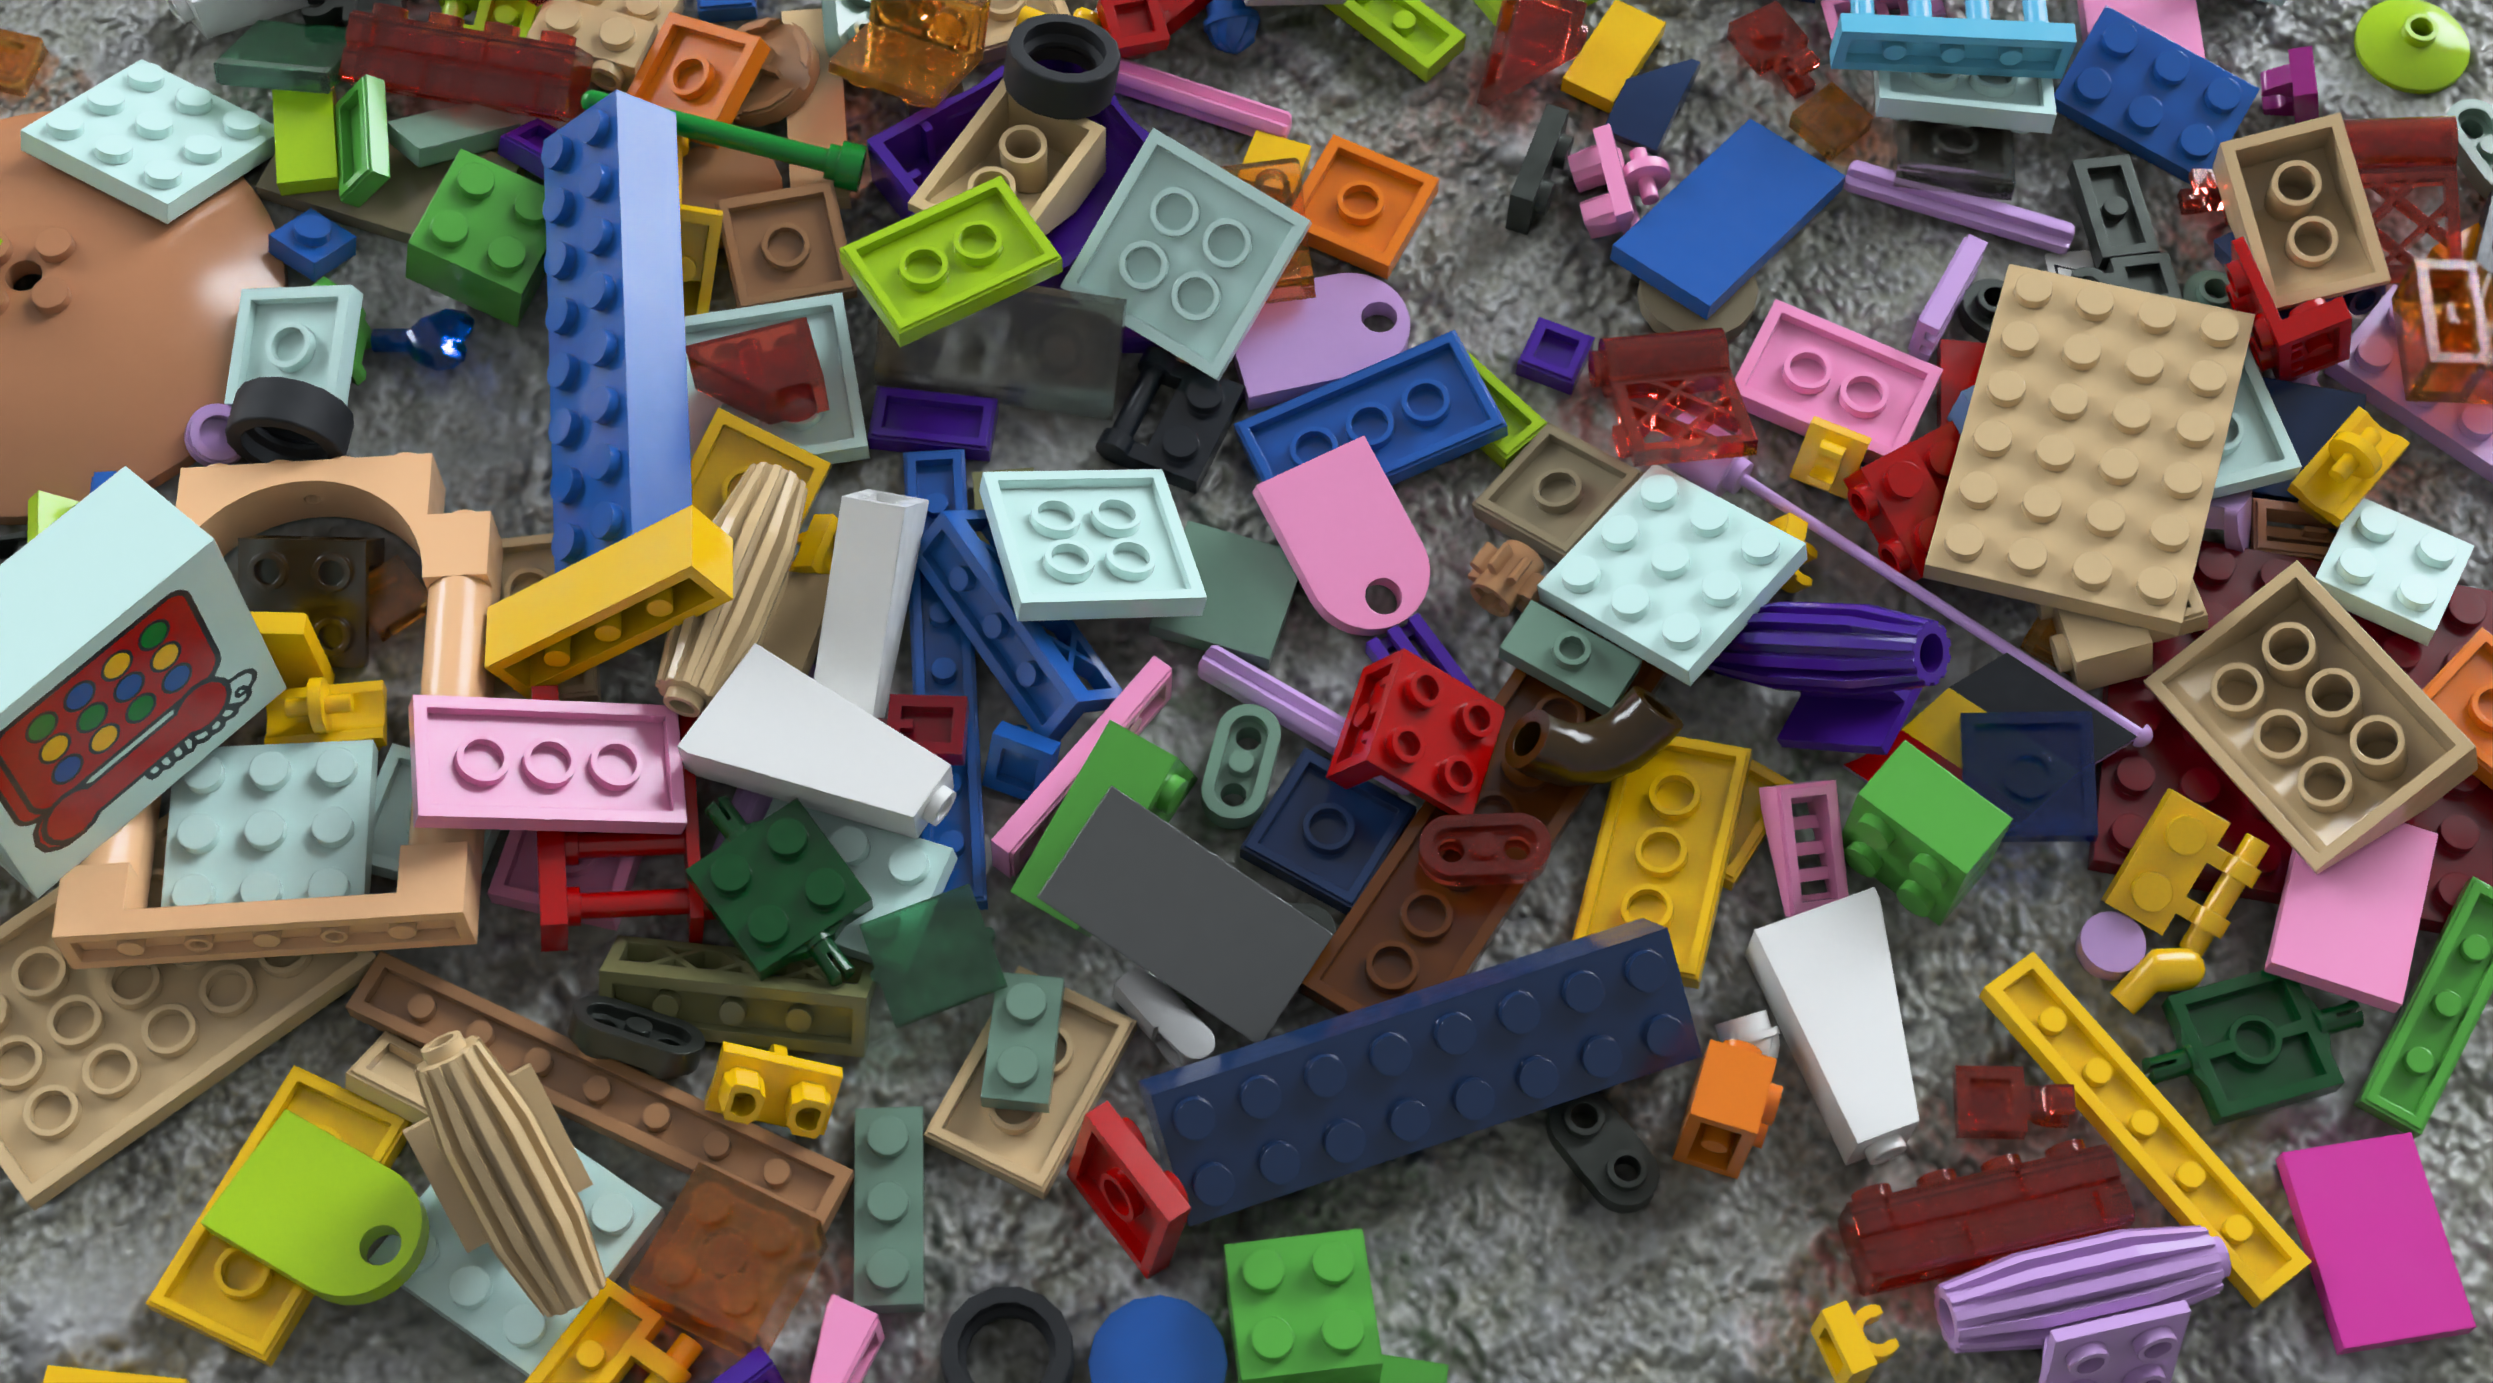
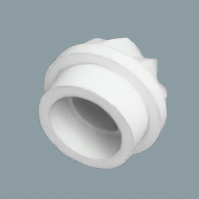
M1766 1010L1715 1025L1720 1042L1729 1039L1745 1041L1758 1047L1762 1051V1055L1777 1059L1780 1048L1779 1034L1781 1033L1778 1026L1771 1027Z

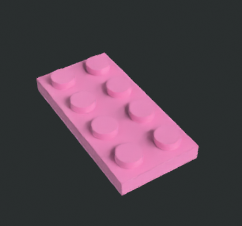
M412 695L408 712L414 827L682 834L687 825L683 765L677 747L681 742L679 717L677 713L665 705Z

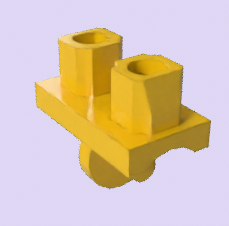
M2358 406L2291 482L2287 491L2298 498L2299 506L2323 524L2332 523L2339 528L2406 451L2410 442L2402 436L2382 428L2366 410Z
M324 676L312 677L308 679L307 687L285 689L266 705L267 729L264 745L374 740L378 751L383 746H387V688L383 680L328 685Z
M723 1041L715 1074L705 1097V1110L722 1113L724 1119L747 1125L752 1121L787 1127L793 1135L815 1139L819 1135L825 1134L843 1079L842 1067L788 1056L787 1047L778 1044H771L768 1051Z

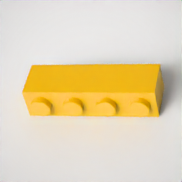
M690 505L487 607L484 668L529 699L532 697L531 686L558 685L671 630L674 625L679 626L683 624L684 619L694 615L698 617L733 600V538L693 505Z

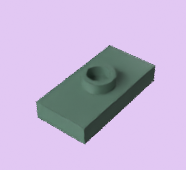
M1533 600L1529 602L1499 647L1498 658L1601 715L1606 714L1620 702L1640 671L1642 664L1640 658Z

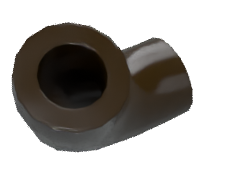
M1634 685L1626 696L1610 711L1588 722L1570 723L1555 718L1544 710H1532L1526 713L1516 722L1508 736L1505 745V758L1507 764L1522 774L1560 787L1605 784L1643 767L1676 737L1684 725L1664 702L1646 689Z

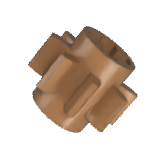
M1508 540L1497 549L1487 541L1469 563L1473 569L1469 573L1468 579L1474 582L1470 587L1471 595L1487 612L1498 617H1507L1515 607L1523 613L1531 600L1537 603L1540 600L1537 585L1544 578L1541 575L1544 570V563L1541 557L1525 543L1518 540Z

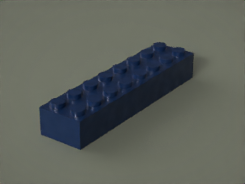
M1641 918L1138 1081L1163 1170L1171 1171L1176 1175L1187 1192L1189 1205L1192 1208L1186 1224L1190 1227L1703 1056L1668 928Z

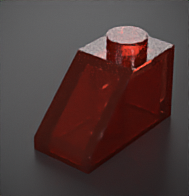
M1502 0L1477 104L1487 107L1577 57L1583 49L1588 34V26L1583 23L1587 3L1580 0Z
M806 317L686 346V354L696 390L764 423L771 425L783 421L800 422L809 419L816 413L829 410L824 376Z

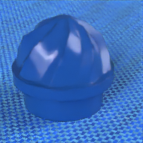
M1213 0L1206 5L1207 18L1203 21V29L1216 49L1225 53L1239 54L1255 42V34L1260 23V16L1257 10L1252 9V6H1246L1243 0Z

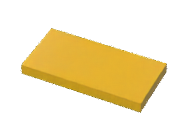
M1676 736L1643 767L1612 780L1572 940L1645 918L1668 928L1683 986L1699 989L1749 776L1752 749Z
M293 1065L145 1303L152 1311L269 1367H272L313 1299L314 1294L211 1234L200 1222L285 1109L390 1169L407 1142L402 1130L414 1125V1123Z

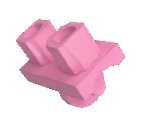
M1606 124L1593 129L1596 145L1567 156L1579 193L1605 184L1608 187V193L1581 201L1579 204L1584 224L1591 239L1612 235L1621 231L1624 235L1640 220L1634 196H1640L1644 205L1655 204L1659 200L1658 190L1667 185L1671 178L1666 160L1658 156H1648L1647 150L1644 147L1632 149L1629 153L1631 161L1625 164L1621 149L1616 147L1610 124Z

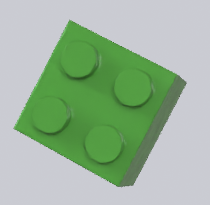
M460 148L408 241L405 277L518 327L546 275L544 270L546 220L543 217L545 186Z
M1904 740L1858 793L1842 830L1844 857L1849 866L1865 877L1876 878L1895 892L1899 902L1908 911L1920 917H1928L1941 926L1986 872L2013 818L1908 741Z
M1363 1228L1224 1244L1223 1273L1238 1383L1380 1382L1383 1360Z

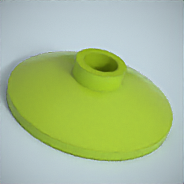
M2387 0L2370 8L2362 16L2354 33L2355 52L2364 69L2380 83L2405 93L2430 94L2450 87L2462 76L2470 59L2469 41L2460 24L2443 9L2421 0Z

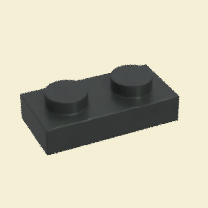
M1546 104L1510 193L1505 229L1528 235L1536 213L1543 216L1547 215L1556 188V182L1550 180L1554 168L1564 171L1568 162L1567 156L1571 154L1574 136L1565 134L1569 110Z
M2124 154L2072 160L2067 176L2096 269L2105 270L2110 258L2160 253L2130 155Z

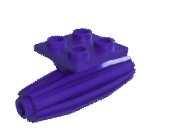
M1783 601L1769 603L1760 607V611L1751 616L1744 629L1708 667L1710 670H1714L1716 674L1779 691L1801 693L1777 737V741L1782 747L1887 755L1922 688L1935 686L1940 683V678L1945 677L1947 673L1946 667L1951 659V655H1949L1951 643L1950 638L1946 636L1947 630L1943 625L1938 624L1939 621L1870 604Z

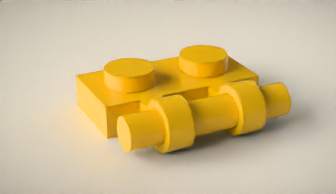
M2168 788L2101 900L2160 935L2164 934L2175 914L2180 915L2192 923L2178 945L2182 948L2192 949L2202 958L2213 938L2216 936L2221 939L2231 922L2226 920V917L2245 886L2252 889L2262 871L2257 869V866L2270 845L2246 833L2232 855L2217 846L2231 823ZM2207 863L2221 871L2222 874L2203 905H2200L2186 896Z
M606 1278L605 1287L598 1292V1295L587 1302L524 1382L620 1383L636 1363L649 1373L643 1383H687L692 1376L687 1370L703 1351V1347L687 1334L681 1333L666 1353L657 1348L651 1342L666 1324L662 1315L609 1278Z

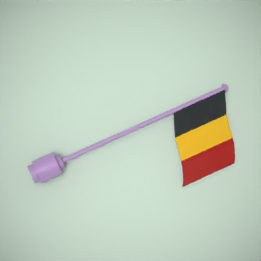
M1685 412L1680 414L1667 429L1659 444L1658 454L1667 459L1668 468L1718 497H1721L1726 491L1735 494L1743 486L1785 514L1792 513L1806 521L1808 529L2003 654L1946 689L1899 731L1887 755L1866 754L1843 765L1844 769L1865 783L1869 782L1901 743L1906 740L2013 818L2004 836L2006 837L2019 829L2079 774L2132 742L2135 747H2145L2152 741L2153 731L2148 724L2142 729L1749 476L1754 465L1747 460L1751 448L1702 415L1693 418Z

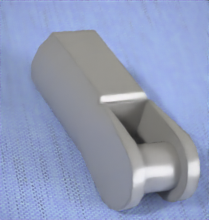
M1137 965L1126 972L1114 984L1112 994L1114 1000L1130 1018L1137 1021L1138 1027L1151 1041H1155L1157 1048L1174 1069L1211 1057L1216 1044L1212 1031L1189 1009L1185 1008L1186 1005L1166 983Z

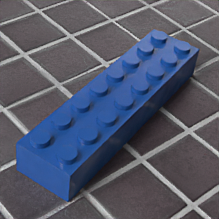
M617 89L545 138L541 153L545 182L543 217L546 220V256L544 259V270L547 274L548 297L545 323L549 335L547 381L550 385L551 420L548 436L551 441L552 450L550 495L553 499L554 527L551 551L554 557L555 573L692 505L676 112Z

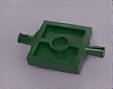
M728 796L718 798L720 809L715 801H713L706 808L705 813L714 822L725 837V840L717 850L685 869L687 880L758 978L763 981L789 963L812 957L829 979V983L832 986L842 984L841 974L845 980H848L856 969L849 963L834 941L845 926L873 909L872 898L798 798L767 818L750 824L746 823Z
M2263 969L2168 996L2161 1007L2176 1039V1050L2150 1058H2143L2142 1069L2144 1075L2150 1073L2147 1078L2153 1085L2187 1076L2197 1087L2213 1125L2218 1126L2337 1092L2345 1081L2331 1053L2330 1035L2362 1027L2364 1016L2362 1010L2356 1012L2360 1006L2354 1000L2319 1010L2316 1004L2303 992L2299 982L2265 972Z

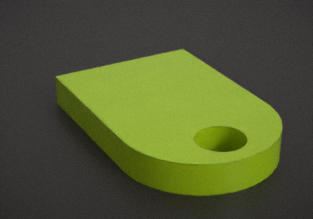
M287 1109L284 1110L200 1222L211 1234L325 1301L340 1305L366 1304L384 1298L396 1291L413 1275L420 1265L429 1240V1220L425 1206L411 1185L401 1175ZM385 1235H396L401 1238L400 1250L393 1260L383 1265L368 1263V1250L374 1241Z

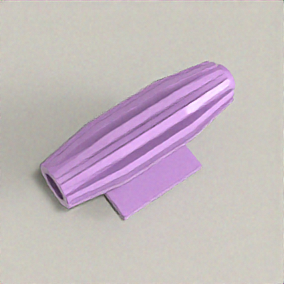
M2201 1225L2118 1229L2012 1253L1937 1284V1287L1934 1289V1306L1937 1312L1938 1325H1940L1942 1331L1941 1334L1944 1341L1947 1342L1948 1348L1954 1351V1353L2043 1348L2041 1373L2038 1383H2171L2191 1314L2189 1306L2220 1293L2219 1291L2224 1286L2222 1280L2231 1273V1261L2223 1240L2219 1236L2211 1237L2209 1231L2205 1227H2201Z

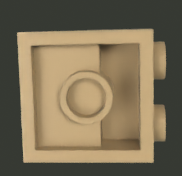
M545 0L526 36L533 65L555 76L568 75L595 83L600 88L608 91H615L617 89L627 92L669 12L682 15L685 9L683 0Z

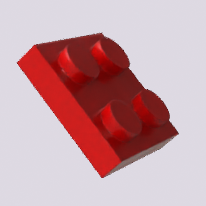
M1107 1100L1085 1114L1066 1175L1148 1280L1169 1266L1192 1207L1189 1205L1188 1195L1181 1181L1171 1171H1163L1148 1153L1146 1141L1137 1125L1127 1117L1121 1118Z

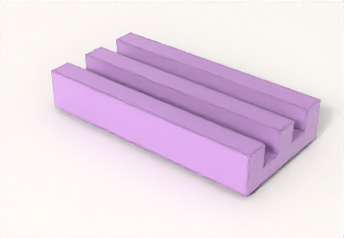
M1971 234L1968 237L1964 236L1917 321L1908 346V350H1910L1909 355L1926 362L1929 361L1962 302L1966 290L1972 284L1977 274L1988 242Z

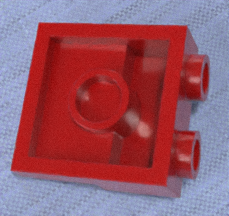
M1953 421L1899 447L1843 479L1848 488V501L1853 512L1860 520L1867 522L1879 544L1878 554L1880 560L1914 582L1923 578L1926 558L1961 437Z

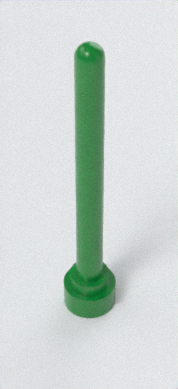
M597 90L585 92L581 98L582 108L586 111L609 95V93ZM668 109L676 112L677 136L824 172V179L834 181L835 188L858 192L868 147L865 145L844 140L842 146L831 143L830 148L827 149Z

